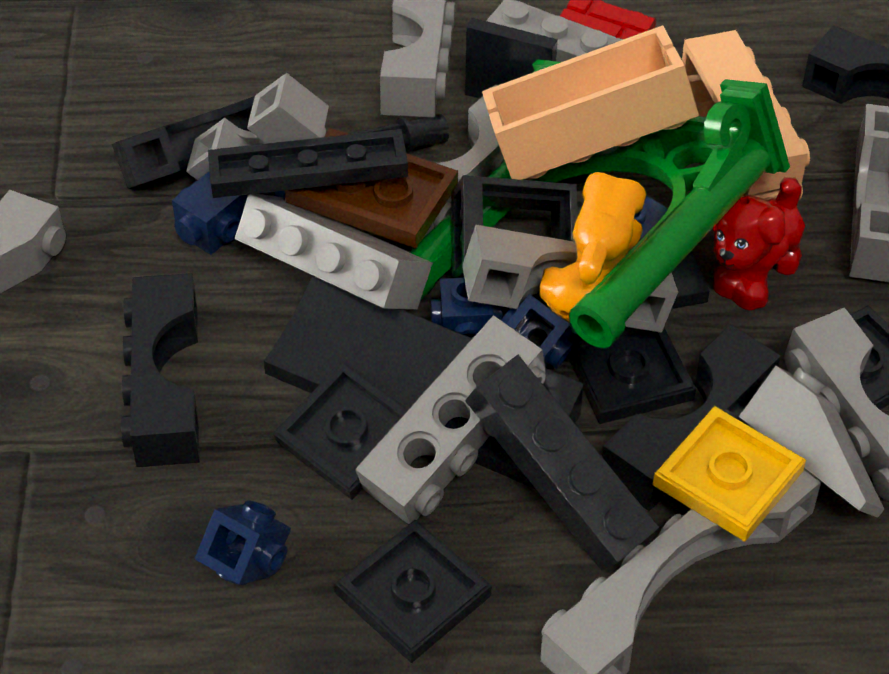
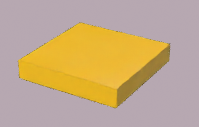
M714 406L655 472L653 486L746 542L802 474L806 459Z

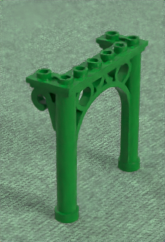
M537 59L532 65L534 72L561 62ZM725 79L720 84L722 91L720 94L721 101L715 103L710 108L706 117L698 116L689 119L678 128L671 130L662 129L640 137L638 141L631 145L623 147L614 146L595 153L584 162L567 163L548 170L546 174L539 178L530 180L555 183L578 175L621 171L653 177L666 184L673 191L671 204L663 217L590 293L585 294L570 310V323L584 341L598 348L610 347L624 332L625 322L764 172L772 174L776 172L785 173L790 168L767 83ZM505 161L488 177L511 179ZM693 163H703L701 166L683 169ZM483 206V226L493 227L512 208ZM451 212L421 240L417 248H412L409 253L433 263L421 300L434 288L435 282L452 267Z

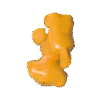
M600 172L593 173L586 179L582 192L584 203L573 231L578 254L577 261L563 268L549 267L544 269L540 282L539 296L554 313L570 323L569 312L585 294L590 293L626 256L627 252L639 242L643 229L642 225L634 217L635 214L643 210L646 198V191L639 182L616 178Z

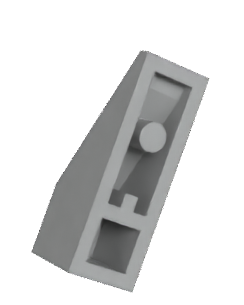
M9 190L0 200V293L41 272L49 260L62 250L66 240V233L58 206Z
M775 366L739 418L758 432L806 459V470L859 511L878 518L883 512L884 507L836 406L820 394L825 385L799 367L794 374H791Z

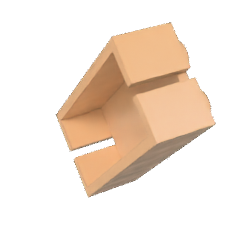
M663 25L482 91L493 130L511 179L517 180L539 178L550 169L567 163L584 162L595 153L614 146L623 147L631 145L642 136L662 129L671 130L678 128L687 120L699 116L685 66Z
M736 30L684 40L682 62L687 72L699 116L706 117L710 108L715 103L721 101L720 94L722 91L720 84L725 79L767 83L790 168L785 173L776 172L772 174L764 172L744 195L757 196L765 201L777 198L780 182L784 177L796 178L802 187L805 167L810 163L808 145L803 138L798 137L791 125L788 110L785 107H781L773 94L769 78L763 77L758 69L752 49L744 45ZM802 188L801 196H800L799 200L802 198L803 188Z

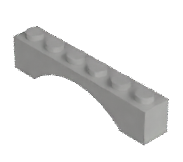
M804 468L802 474L746 542L692 509L684 516L681 514L674 515L666 522L655 540L646 547L638 545L623 560L621 568L607 579L602 576L591 583L584 592L582 600L568 611L561 609L549 618L542 629L540 661L554 674L628 673L633 640L639 621L652 599L674 576L693 563L723 550L750 544L778 543L813 513L821 481Z

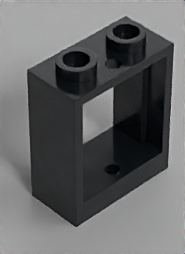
M463 175L451 192L452 278L464 277L462 265L475 225L483 226V206L551 211L552 238L575 242L573 238L574 225L583 206L582 202L577 201V184Z

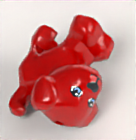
M784 177L782 179L777 198L765 201L757 196L743 195L711 229L715 232L714 252L721 265L713 271V290L718 295L731 299L745 310L762 308L767 304L769 293L767 277L775 264H777L775 271L784 275L794 274L798 269L802 257L800 241L805 224L797 208L802 187L796 178Z

